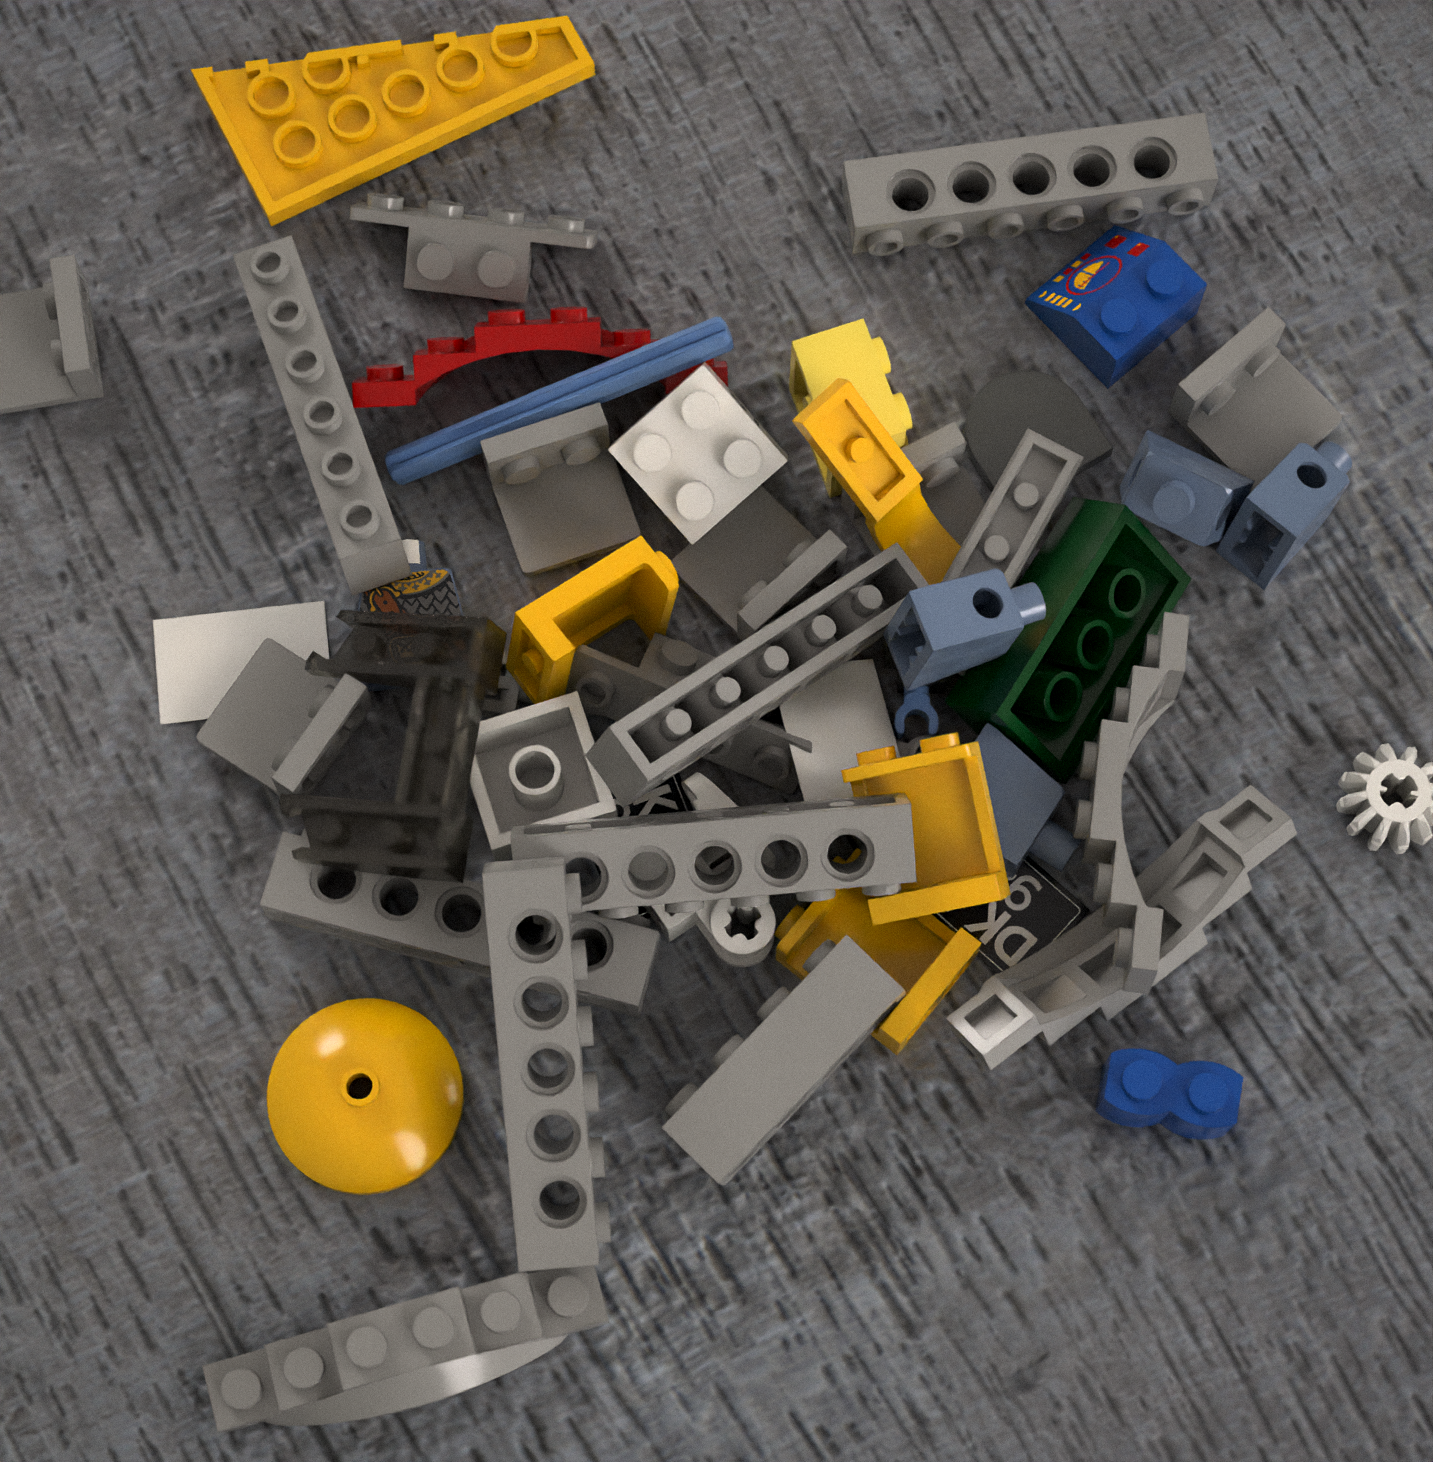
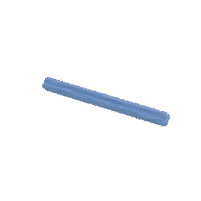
M715 316L392 449L385 455L388 472L392 480L396 481L399 485H404L482 453L481 440L598 402L603 404L730 352L734 347L731 332L726 322L721 317Z

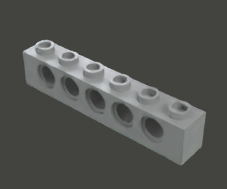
M1205 113L843 161L841 190L852 254L868 252L874 256H886L900 251L905 246L927 243L931 247L945 248L960 243L964 238L988 235L992 239L1003 240L1018 236L1024 230L1045 227L1052 231L1062 232L1075 229L1084 222L1108 219L1112 223H1128L1139 219L1144 214L1168 211L1172 215H1187L1200 210L1203 206L1210 205L1219 178ZM1150 167L1158 171L1161 177L1155 179L1146 178L1140 175L1136 169ZM1091 175L1096 177L1102 184L1096 187L1085 186L1076 177ZM1021 183H1031L1038 186L1042 192L1036 195H1027L1020 192L1016 186ZM962 191H972L980 195L983 200L976 203H966L958 199L956 194ZM903 199H912L919 202L923 207L916 211H905L900 209L895 203Z
M292 235L233 254L351 595L353 596L412 576L400 534Z
M896 542L609 726L585 754L586 758L622 807H627L884 637L883 632L907 593L914 589L929 586V584Z
M905 793L512 826L511 832L512 860L565 856V865L569 861L580 857L594 861L600 868L601 873L594 883L581 886L582 911L598 910L599 917L605 919L635 916L638 914V906L664 904L665 911L669 913L694 912L703 909L704 901L729 898L731 906L755 907L768 904L770 902V895L796 893V899L799 901H823L836 897L835 889L862 887V894L883 896L901 892L902 883L917 882L911 803ZM841 835H854L863 841L861 854L850 863H837L828 857V848L831 842ZM777 840L791 842L798 848L797 857L794 862L783 869H772L761 860L762 853L767 845ZM710 846L723 847L732 855L730 866L724 872L717 875L705 874L695 865L698 854ZM642 852H654L665 860L667 866L661 876L654 880L645 881L638 879L631 873L629 864L636 855ZM531 915L535 924H552L550 920L543 916Z
M305 828L301 836L283 831L260 902V906L268 919L491 978L483 884L462 879L464 872L448 864L428 861L424 869L401 863L402 856L399 853L384 847L365 845L363 852L339 846V838L320 830ZM338 873H348L356 877L354 889L347 896L340 899H332L323 895L324 885L331 876ZM408 889L418 894V902L411 912L396 916L385 911L386 900L393 892ZM472 906L481 912L480 921L473 929L467 932H455L446 926L449 914L457 907ZM582 911L580 914H572L573 919L570 920L572 940L592 938L599 940L607 948L606 954L600 962L588 966V980L576 981L578 1002L640 1018L660 948L659 931L650 929L651 922L639 915L619 919H605L587 911ZM533 916L524 918L520 923H533ZM537 924L544 930L543 937L537 945L548 943L556 933L554 925ZM537 982L528 987L532 990L561 997L558 989L550 983Z
M565 856L486 862L482 870V883L518 1272L599 1265V1243L611 1242V1226L608 1202H595L593 1178L606 1177L603 1138H590L588 1112H600L597 1071L584 1072L582 1047L594 1046L591 1005L578 1006L576 981L588 980L585 939L572 940L570 914L582 913L579 873L566 874ZM540 915L551 921L556 933L546 944L531 945L520 937L517 930L518 924L528 916ZM546 982L558 989L562 999L555 1008L548 1011H538L526 1003L523 996L524 991L534 983ZM541 1049H554L565 1057L567 1066L561 1073L555 1076H543L531 1067L529 1062L531 1056ZM559 1115L570 1122L573 1131L567 1138L561 1141H549L539 1135L535 1126L545 1116ZM566 1181L576 1188L579 1195L568 1205L556 1206L549 1203L543 1197L542 1190L551 1182Z

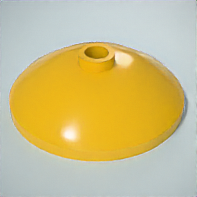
M359 998L335 1003L321 1009L303 1021L290 1034L279 1050L272 1065L267 1087V1110L271 1129L281 1150L290 1162L316 1183L335 1191L356 1195H372L392 1191L410 1184L429 1171L441 1159L453 1141L460 1124L464 1104V1085L461 1069L452 1047L441 1031L430 1020L410 1007L397 1002L375 998ZM361 1077L370 1079L372 1081V1091L367 1097L354 1099L349 1095V1087L355 1079Z

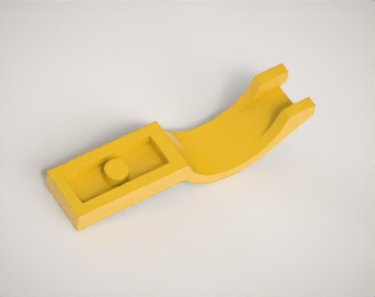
M837 378L801 411L792 422L866 517L865 523L872 539L881 552L897 542L929 585L941 583L961 546L943 528L929 509L921 494L919 484L923 478L851 382L846 379Z

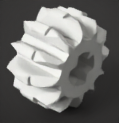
M1389 743L1380 745L1376 751L1375 758L1362 752L1353 761L1355 772H1344L1338 782V785L1348 795L1339 799L1336 804L1337 811L1343 814L1356 815L1346 828L1348 835H1358L1363 829H1366L1371 833L1367 841L1370 851H1377L1385 839L1388 838L1394 853L1403 854L1409 847L1410 839L1419 845H1425L1433 836L1430 827L1433 826V783L1429 782L1433 777V762L1426 763L1421 769L1415 765L1414 762L1417 758L1415 747H1408L1400 759H1397ZM1397 792L1403 799V802H1395L1388 806L1382 799L1383 794L1389 796Z

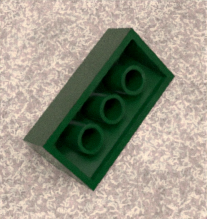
M1072 497L1017 585L1018 587L1034 582L1039 587L1046 606L1045 618L1024 625V629L1004 655L968 669L964 677L960 676L945 702L978 735L987 723L991 724L1051 778L1059 783L1067 784L1080 763L1084 741L1092 742L1094 740L1101 720H1106L1111 712L1115 688H1125L1128 684L1133 665L1139 666L1141 663L1146 634L1157 635L1164 612H1172L1190 583L1191 577L1126 505Z

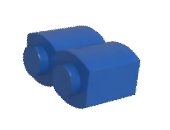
M1139 1048L1121 1049L1112 1052L1102 1066L1095 1111L1105 1119L1123 1126L1148 1127L1160 1123L1169 1131L1186 1138L1200 1140L1215 1139L1224 1136L1237 1123L1243 1077L1233 1069L1215 1062L1189 1061L1177 1065L1166 1056L1154 1051Z

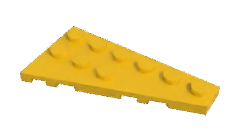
M560 16L497 25L492 32L457 37L455 31L434 34V41L402 45L400 39L309 52L301 60L269 64L268 59L246 61V68L214 72L212 67L191 69L197 87L272 227L594 76V62L569 17Z

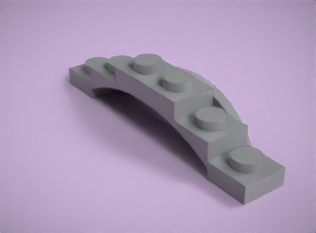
M1164 612L1157 635L1146 634L1141 666L1133 665L1127 687L1115 688L1110 720H1101L1095 742L1084 741L1079 779L1090 781L1088 801L1078 799L1073 827V838L1084 840L1082 863L1095 866L1093 902L1104 903L1102 926L1118 929L1114 947L1113 966L1124 968L1122 991L1148 995L1158 973L1164 909L1146 906L1132 872L1125 845L1121 813L1122 779L1138 744L1161 714L1174 703L1185 673L1190 615Z
M1252 785L1246 787L1219 809L1203 814L1159 858L1135 878L1146 906L1164 909L1158 973L1152 987L1208 944L1202 928L1252 890L1247 872L1297 835L1292 818ZM1104 904L1041 950L1016 965L993 975L983 983L978 994L946 1017L953 1034L990 1071L1036 1035L1041 1037L1050 1046L1094 1011L1106 1021H1109L1142 995L1141 993L1122 991L1124 968L1113 966L1114 947L1118 929L1102 926Z
M595 1265L538 1270L528 1274L524 1271L463 1289L454 1287L327 1323L325 1328L265 1344L263 1349L203 1365L202 1368L217 1432L221 1434L261 1422L282 1426L325 1425L398 1413L463 1393L533 1361L559 1345L569 1334L608 1324L610 1321Z

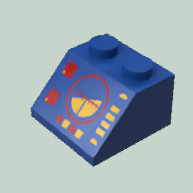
M1114 225L1028 296L1025 300V305L1107 388H1110L1197 314L1207 283L1165 241Z

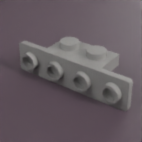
M368 193L367 202H358L350 206V220L409 227L404 288L525 303L528 299L533 242L592 249L598 240V231L584 229L585 219L572 216L549 215L548 224L525 222V212L520 210L488 208V215L484 217L464 214V204L450 201L429 200L427 209L403 207L404 197L385 193Z
M657 632L654 633L639 668L586 645H579L573 656L565 695L578 691L582 707L618 721L716 657L697 650L684 641L674 640ZM759 719L704 755L703 758L780 791L792 794L795 792L799 780L789 744L812 753V742L786 733L784 729Z

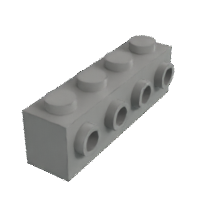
M848 935L837 945L830 938L823 942L803 964L802 967L809 974L792 992L784 986L778 989L757 1012L756 1015L763 1022L746 1040L739 1034L733 1036L712 1058L711 1063L717 1070L700 1088L693 1082L688 1083L665 1107L664 1110L671 1118L661 1128L718 1184L725 1186L906 996L905 989Z

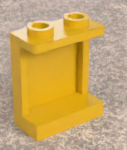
M639 536L515 612L506 669L533 704L565 695L573 656L579 645L587 646L629 619L634 620L650 641L655 632L665 636L679 588L678 574L674 565L663 552H654L645 539Z
M958 732L919 740L922 753L898 758L894 745L856 753L858 766L841 770L843 782H850L854 797L905 793L911 803L917 882L902 883L901 892L874 896L868 899L873 926L1001 901L1011 895L978 741L960 744Z
M857 848L847 861L840 856H836L832 861L841 864L850 863L857 859L862 851ZM862 887L835 889L836 897L823 901H813L806 910L796 905L783 919L774 933L781 940L776 947L775 959L803 980L809 973L802 966L810 955L827 939L830 938L837 945L848 935L905 989L906 996L870 1034L895 1055L900 1053L974 961L982 944L962 927L956 933L953 932L932 914L873 926L867 900L874 896L862 894Z

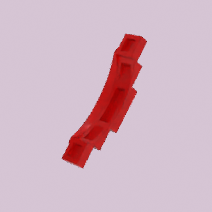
M587 307L551 308L550 319L525 320V310L488 311V322H477L474 327V336L464 340V337L427 339V349H418L413 354L414 374L404 375V368L401 364L367 366V376L357 377L352 382L353 407L414 406L432 386L461 366L505 353L532 350H570L616 358L660 339H651L650 329H623L613 332L601 329V317H588ZM714 358L705 361L728 387L726 361H714ZM702 363L659 380L666 388V394L670 393Z

